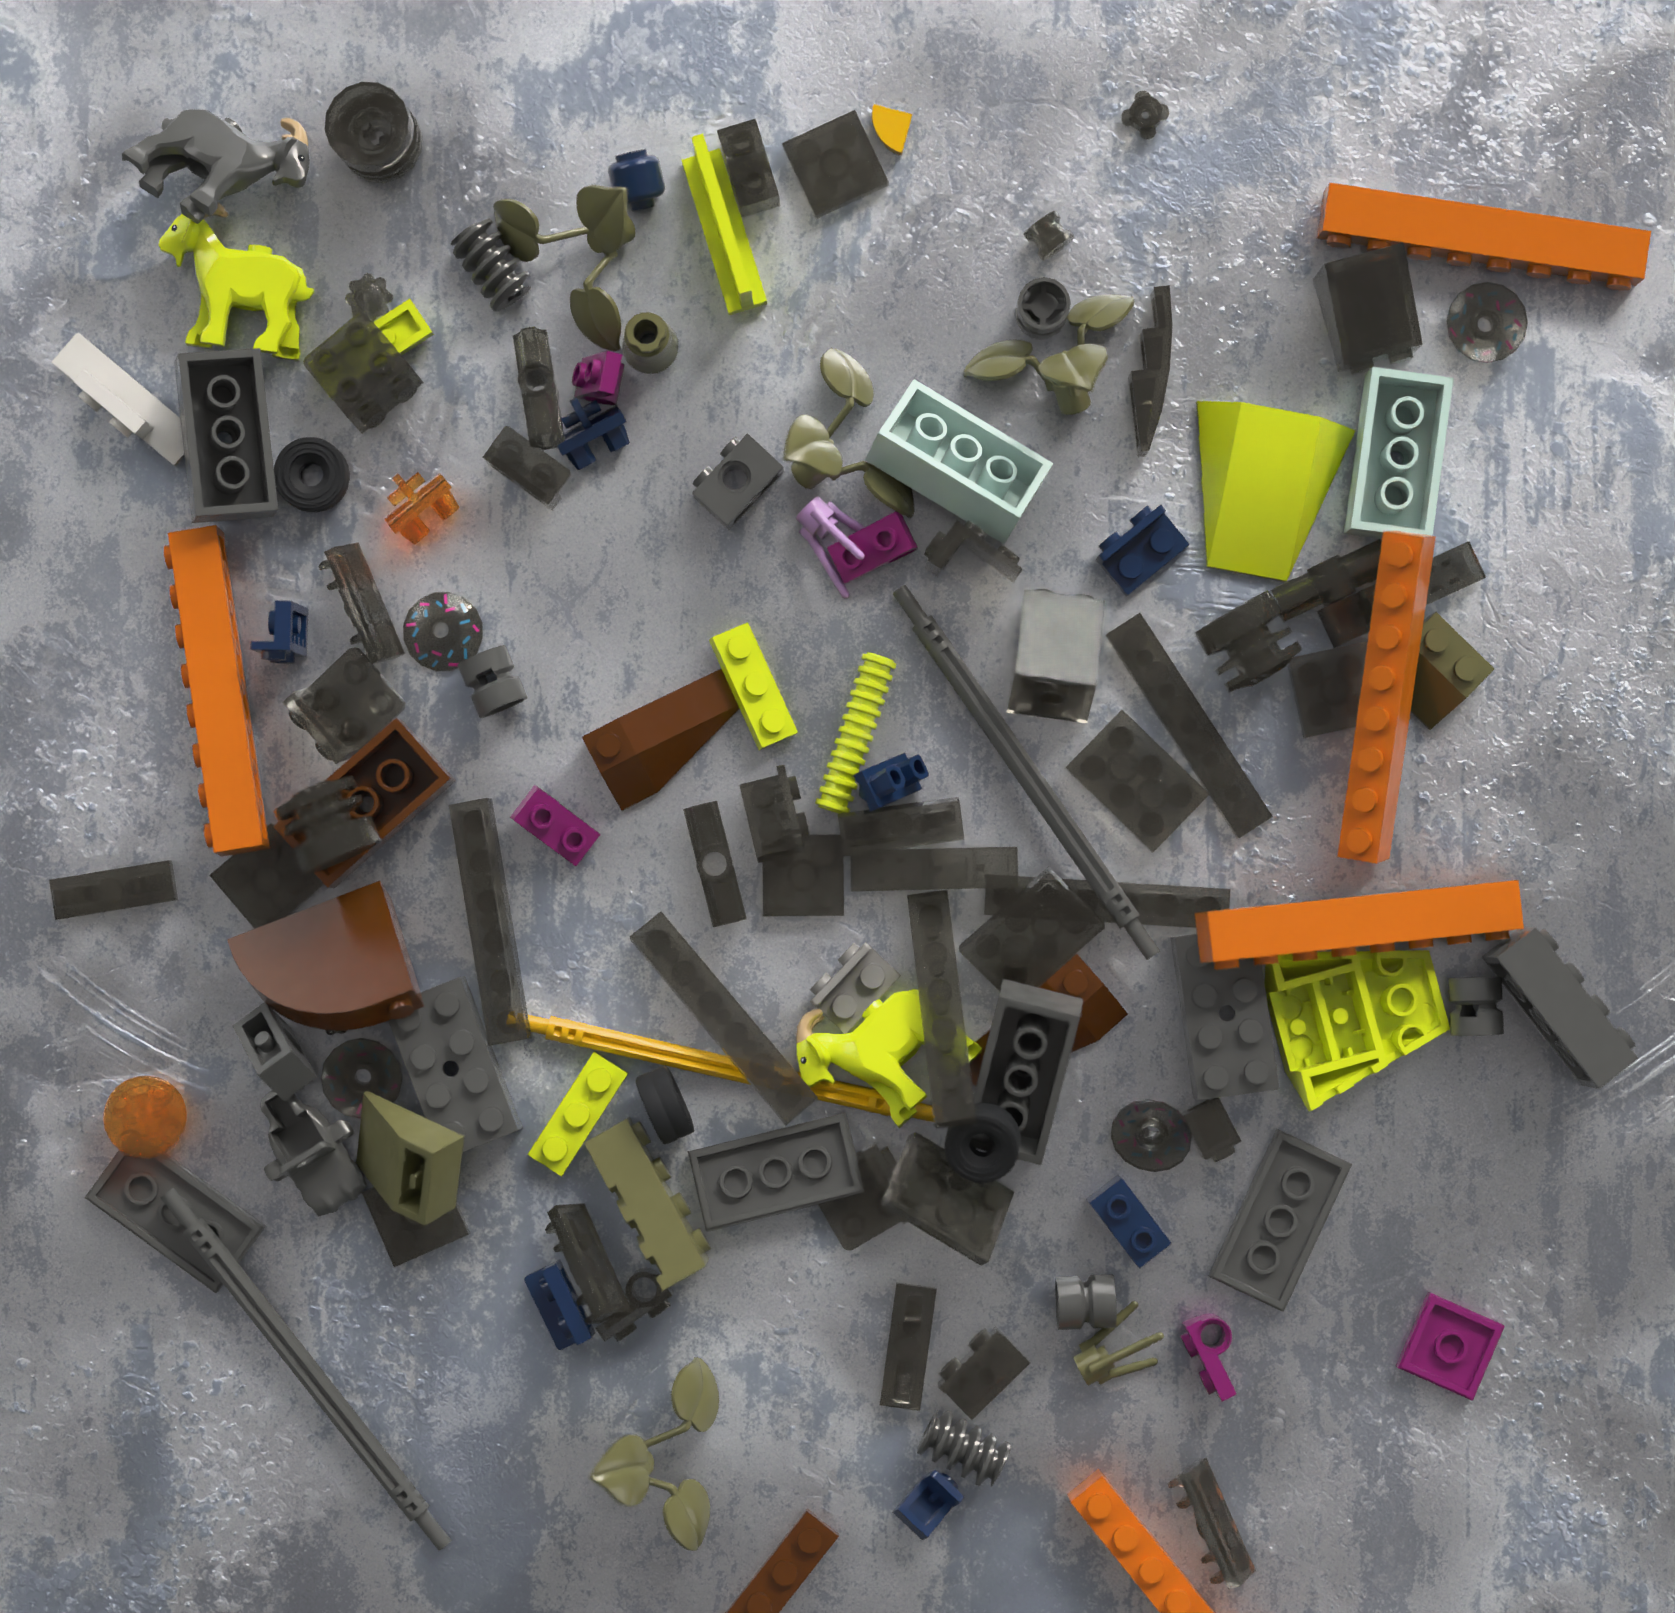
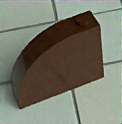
M380 880L227 939L238 968L261 999L280 1015L298 1024L322 1030H355L374 1026L391 1019H402L411 1015L414 1010L425 1007L392 899Z

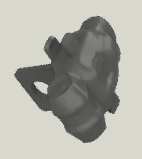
M273 1090L261 1099V1111L270 1123L268 1138L276 1160L264 1167V1172L268 1179L278 1182L289 1176L294 1181L295 1186L301 1191L304 1201L314 1210L317 1216L334 1213L344 1203L357 1199L366 1188L367 1183L358 1165L350 1158L348 1150L342 1144L343 1141L354 1134L351 1124L348 1121L338 1120L331 1125L319 1110L310 1105L303 1104L295 1094L285 1101Z

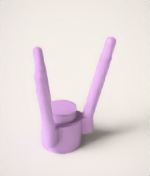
M817 496L796 517V520L803 526L799 533L809 542L841 596L847 599L850 594L817 540L816 535L823 539L830 533L857 559L862 560L865 556L864 553L836 526L839 523L837 520L856 532L865 528V526L840 511L831 501L826 504Z

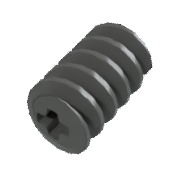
M488 218L464 229L452 240L450 245H456L453 254L457 259L465 258L462 264L466 272L475 271L471 279L475 285H483L481 289L483 297H493L490 303L492 310L500 311L526 295L531 286L524 287L523 285L529 277L528 271L518 274L514 273L520 260L518 258L505 260L504 257L511 250L509 244L498 248L495 246L502 236L500 231L489 235L486 233L493 223Z
M937 1410L923 1433L917 1453L921 1455L929 1447H932L933 1462L936 1463L945 1454L948 1456L946 1469L951 1470L960 1462L962 1464L961 1477L965 1478L975 1470L977 1472L976 1485L980 1486L987 1478H990L992 1486L1008 1458L1011 1450L1010 1443L1005 1441L995 1449V1435L991 1433L981 1441L982 1429L975 1426L966 1433L967 1420L962 1418L952 1426L953 1413L946 1411L937 1418Z

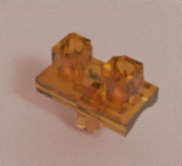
M419 472L406 482L397 473L392 479L399 488L387 498L394 507L404 498L408 497V499L385 517L384 520L395 534L399 531L402 536L415 545L430 532L429 528L419 518L418 515L431 506L439 517L445 520L457 511L459 506L450 492L451 485L441 473L436 475L416 493L414 490L425 482Z

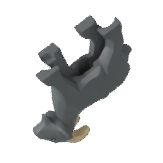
M202 109L184 110L174 119H164L162 122L163 131L161 133L146 137L137 145L122 153L123 161L131 162L140 173H145L139 180L140 188L156 198H159L164 190V179L172 172L187 167L193 174L204 179V182L180 203L181 213L197 224L203 220L205 214L211 217L218 207V200L247 189L253 183L273 171L277 172L272 180L274 186L287 183L295 188L303 187L306 183L310 164L307 133L297 121L290 118L281 119L280 125L291 134L282 135L283 140L266 143L254 141L242 133L241 128L234 120L230 118L223 120L210 111Z

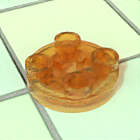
M138 1076L124 1081L113 1090L104 1107L103 1121L109 1140L122 1154L128 1157L148 1159L167 1153L182 1140L187 1123V1112L181 1094L172 1084L154 1076Z

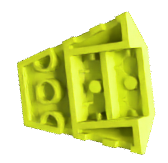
M1197 401L1207 567L1286 582L1356 430L1323 417L1244 402Z
M1398 950L1377 953L1356 951L1357 955L1332 957L1331 952L1317 951L1318 959L1293 961L1292 953L1278 955L1279 963L1265 964L1264 984L1268 1011L1284 1070L1308 1111L1316 1109L1333 1096L1355 1086V1083L1384 1069L1394 1060L1401 1056H1406L1450 1030L1429 950Z

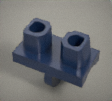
M577 397L570 400L574 412L564 416L561 420L566 429L579 422L581 424L553 439L561 455L566 454L577 470H581L596 461L588 445V442L602 435L610 452L617 451L630 443L623 425L627 421L618 405L588 419V417L600 412L601 408L597 400L582 407Z
M903 753L864 769L853 776L856 782L859 783V796L867 802V806L870 812L921 790L922 787L919 781L929 777V772L919 754L908 759L906 753Z

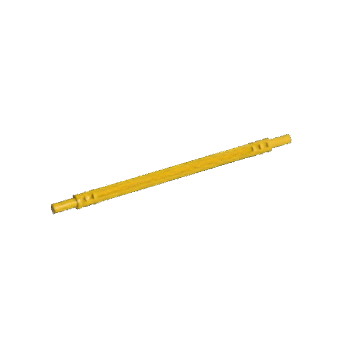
M511 1010L508 1015V1027L543 1034L547 1040H554L564 1044H572L578 1047H585L865 1110L866 1112L891 1116L890 1106L874 1088L835 1080L834 1084L821 1081L815 1086L809 1087L805 1086L802 1082L800 1072L588 1025L587 1023L575 1022L556 1016H550L549 1019ZM919 1103L914 1107L918 1112L912 1118L943 1125L946 1108Z

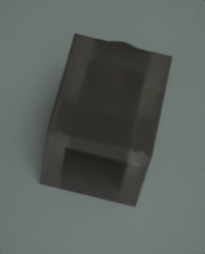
M1219 1098L1207 1099L1179 1114L1180 1118L1184 1119L1182 1122L1201 1158L1207 1160L1212 1157L1214 1162H1218L1236 1152L1233 1146L1241 1142V1139Z

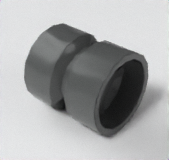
M1042 277L1034 279L1024 286L1019 294L1015 310L1016 323L1023 333L1030 338L1042 340L1051 338L1060 332L1065 325L1071 305L1069 293L1064 285L1055 279Z
M505 645L478 653L457 665L466 687H471L475 690L471 699L480 718L504 711L528 698L520 678L510 673L514 668V664ZM494 673L497 680L488 683L486 676Z
M1502 977L1448 978L1449 1001L1455 1004V1009L1449 1013L1450 1035L1481 1036L1504 1034L1503 1011L1497 1008V1003L1503 999ZM1473 1005H1479L1477 1015Z
M1113 1274L1090 1275L1087 1282H1082L1079 1276L1055 1277L1058 1330L1081 1329L1085 1322H1089L1093 1329L1116 1328L1117 1307Z

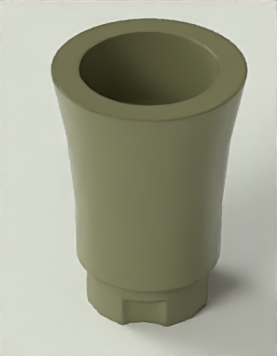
M641 312L633 316L627 323L622 350L626 361L632 368L642 373L655 374L664 371L674 362L678 353V339L671 326L660 316L650 312ZM646 334H652L656 337L652 343H641L642 337Z

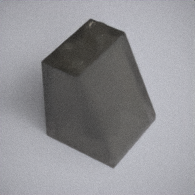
M1404 243L1325 263L1314 277V286L1338 372L1350 369L1351 375L1367 372L1372 367H1375L1374 362L1389 359L1390 364H1397L1414 358L1413 352L1417 351L1423 343Z
M1024 589L1007 713L1087 723L1097 685L1105 600L1095 599L1086 594L1072 596L1054 593L1048 589Z

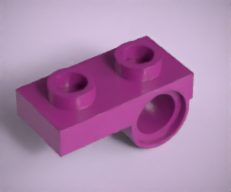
M607 350L582 358L581 362H578L575 366L572 376V385L576 386L574 398L577 397L578 399L591 402L597 400L599 404L617 405L625 367L621 363L622 354Z
M897 511L848 536L856 547L864 553V559H857L839 541L827 547L844 584L850 583L885 564L903 558L918 549L903 515Z
M536 785L532 787L510 816L512 820L574 866L579 864L601 835Z
M1203 1314L1199 1317L1196 1315L1182 1322L1187 1333L1180 1335L1190 1357L1198 1355L1204 1367V1370L1198 1372L1207 1393L1210 1395L1216 1392L1221 1401L1237 1395L1218 1356L1225 1352L1231 1344L1232 1332L1230 1327L1222 1318L1215 1314ZM1209 1324H1217L1222 1330L1220 1340L1212 1345L1204 1344L1201 1340L1202 1330Z

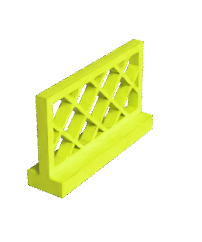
M704 135L693 136L691 139L695 156L682 159L681 161L728 314L730 316L766 305L765 292L721 150L718 148L708 151Z

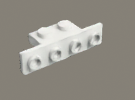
M76 333L53 359L52 363L82 389L78 397L96 412L101 407H104L113 415L109 423L127 438L132 433L136 434L176 467L184 457L180 417L84 336Z

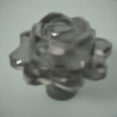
M366 273L360 280L349 283L351 292L345 296V301L351 306L354 318H364L367 323H373L378 317L384 316L390 311L387 304L392 302L394 298L393 294L387 290L385 278L378 277L375 279L373 274Z

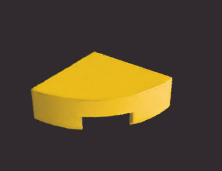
M873 104L872 123L878 138L888 150L902 156L912 114Z

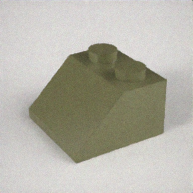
M1437 612L1427 616L1423 622L1411 713L1429 730L1464 701L1494 670Z

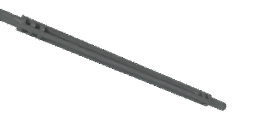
M906 585L898 588L893 593V596L914 624L912 630L1095 891L1120 929L1125 928L1146 960L1159 953V948L1137 918L1140 916L1139 912L1132 905V902L1123 892V889L1107 869L933 616L926 615Z
M174 1188L161 1197L162 1201L184 1227L185 1231L183 1234L217 1275L409 1521H416L438 1551L447 1546L452 1540L427 1510L430 1505L424 1500L419 1491L413 1486L214 1231L208 1226L203 1217L198 1219Z

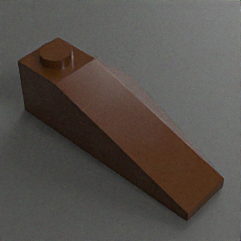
M1075 953L1036 986L1083 999L1081 1016L1071 1053L1099 1041L1128 1015L1104 983L1080 956ZM991 1028L975 1041L982 1048V1052L964 1069L961 1066L959 1067L975 1087Z

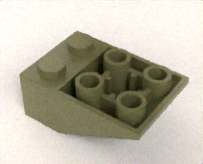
M369 1091L364 1092L356 1164L393 1211L424 1226L456 1208L464 1136Z

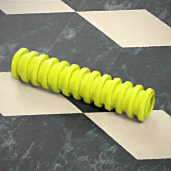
M870 652L862 654L861 659L864 660L863 666L859 665L857 669L860 672L859 678L855 677L853 682L856 684V689L850 691V696L853 698L851 702L846 704V708L849 709L848 714H843L842 719L845 720L844 726H839L838 729L841 732L840 738H835L834 743L837 744V748L832 750L830 754L834 758L832 762L827 763V768L830 770L828 774L823 776V780L826 783L824 787L820 786L819 792L822 795L820 799L816 798L815 801L819 808L841 815L850 813V808L847 806L849 802L854 800V796L851 795L852 790H857L858 787L853 775L860 772V765H865L866 760L863 759L864 753L868 754L870 750L866 746L868 741L872 742L873 736L870 735L871 730H876L877 724L874 721L876 717L880 718L881 715L878 708L879 705L883 706L885 703L882 696L883 693L887 694L889 690L886 687L887 681H892L893 676L890 675V671L896 668V663L892 659Z

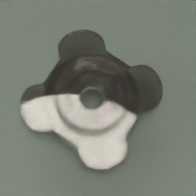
M1140 91L1135 94L1134 102L1130 109L1122 112L1121 121L1125 126H1132L1138 130L1143 139H1151L1156 135V128L1159 123L1167 120L1169 109L1165 104H1160L1157 99L1151 97L1147 91ZM1142 112H1147L1149 117L1146 119L1142 118Z

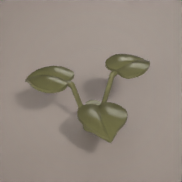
M588 185L582 188L577 194L576 205L578 216L584 227L546 236L538 234L539 221L537 216L525 204L513 199L496 201L493 205L495 210L494 219L497 231H500L502 234L500 239L504 246L509 244L511 247L509 253L520 261L529 262L536 259L539 255L538 243L546 244L587 234L588 244L593 251L604 253L605 256L583 283L584 289L576 288L571 292L570 309L576 325L590 341L610 351L620 350L621 319L617 305L605 290L593 287V283L607 264L618 256L616 250L635 238V226L627 215V188L604 187L600 185Z
M1106 294L1090 297L1076 304L1070 310L1067 318L1071 326L1079 327L1077 330V346L1068 351L1051 355L1044 359L1041 364L1035 356L1030 355L1033 351L1030 342L1024 340H1005L992 344L976 354L964 369V378L972 376L976 379L987 381L1003 380L1018 374L1028 364L1033 366L1043 379L1047 391H1054L1059 410L1062 414L1073 415L1083 412L1091 405L1088 392H1092L1097 376L1108 359L1105 347L1096 344H1085V335L1089 329L1104 331L1118 324L1132 309L1135 303L1134 297Z
M831 347L821 357V374L826 384L835 394L846 398L845 406L827 430L818 419L805 414L796 418L786 438L783 460L792 462L791 470L794 478L806 489H813L827 477L835 481L841 475L858 470L864 471V483L879 501L898 513L912 518L915 512L912 488L866 461L842 467V456L830 437L852 410L854 402L862 407L869 406L872 403L874 391L870 377L865 369L849 354Z
M694 1357L692 1362L679 1371L671 1390L672 1406L677 1417L683 1420L682 1424L645 1441L634 1434L621 1437L606 1451L589 1476L593 1482L607 1491L616 1502L628 1507L636 1506L642 1502L648 1492L649 1485L668 1491L671 1497L663 1505L665 1526L671 1537L681 1547L689 1551L698 1550L705 1537L710 1518L708 1494L700 1482L694 1479L683 1480L677 1489L674 1484L649 1477L654 1469V1458L647 1448L688 1431L691 1425L696 1431L705 1432L715 1421L719 1408L717 1383L708 1365L698 1357Z

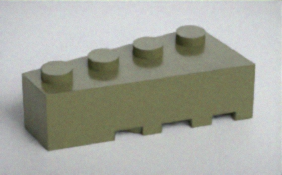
M628 1117L589 1139L584 1144L611 1193L615 1192L619 1199L616 1202L626 1223L631 1229L636 1228L639 1234L636 1236L639 1242L638 1246L645 1259L649 1260L652 1265L656 1264L661 1275L656 1277V1280L663 1291L704 1268L709 1260L706 1252L711 1250V1246L700 1228L694 1231L686 1216L690 1215L691 1211L682 1194L679 1192L673 1195L666 1181L671 1178V1175L660 1156L653 1159L646 1145L651 1143V1139L640 1121L633 1124L631 1118Z

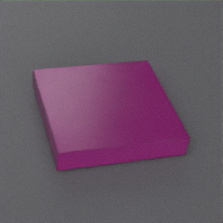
M1427 1292L1396 1367L1473 1401L1505 1326Z

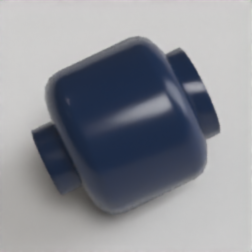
M646 149L616 155V162L612 163L608 168L611 187L627 188V204H630L631 211L654 207L653 198L661 196L665 191L659 159L654 155H648Z

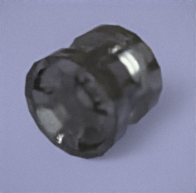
M1056 210L1039 219L1023 234L1028 242L1035 243L1038 248V256L1042 261L1047 260L1062 250L1075 237L1071 230L1064 229L1060 224V215Z

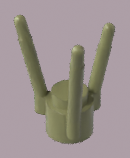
M1132 1301L1117 1314L1116 1327L1137 1309L1138 1302ZM1101 1328L1092 1338L1079 1344L1082 1352L1075 1355L1073 1359L1088 1386L1096 1381L1101 1385L1112 1378L1157 1365L1158 1360L1154 1357L1114 1368L1115 1362L1162 1340L1164 1334L1158 1332L1109 1355L1104 1345L1096 1348V1346L1115 1328Z

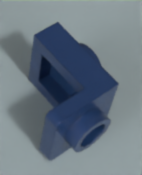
M933 1470L920 1478L893 1513L921 1540L929 1537L953 1507L960 1504L964 1496L958 1491L957 1483L949 1475Z

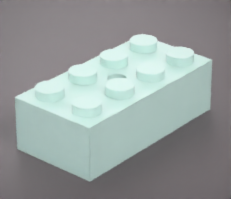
M1372 367L1365 374L1344 534L1382 539L1383 531H1402L1433 536L1454 378ZM1391 452L1401 454L1403 459L1401 465L1396 464L1392 460Z
M915 379L878 432L865 458L867 462L1003 544L1007 541L1053 465L1049 460Z

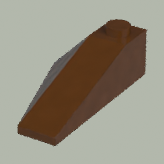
M719 669L582 736V739L621 811H624L658 793L740 708L722 669Z

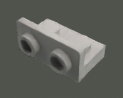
M866 942L861 947L853 943L838 959L843 965L842 968L833 977L826 972L810 989L815 994L810 1002L822 1010L823 1014L844 1034L850 1031L862 1018L863 1012L874 1001L880 999L901 976Z

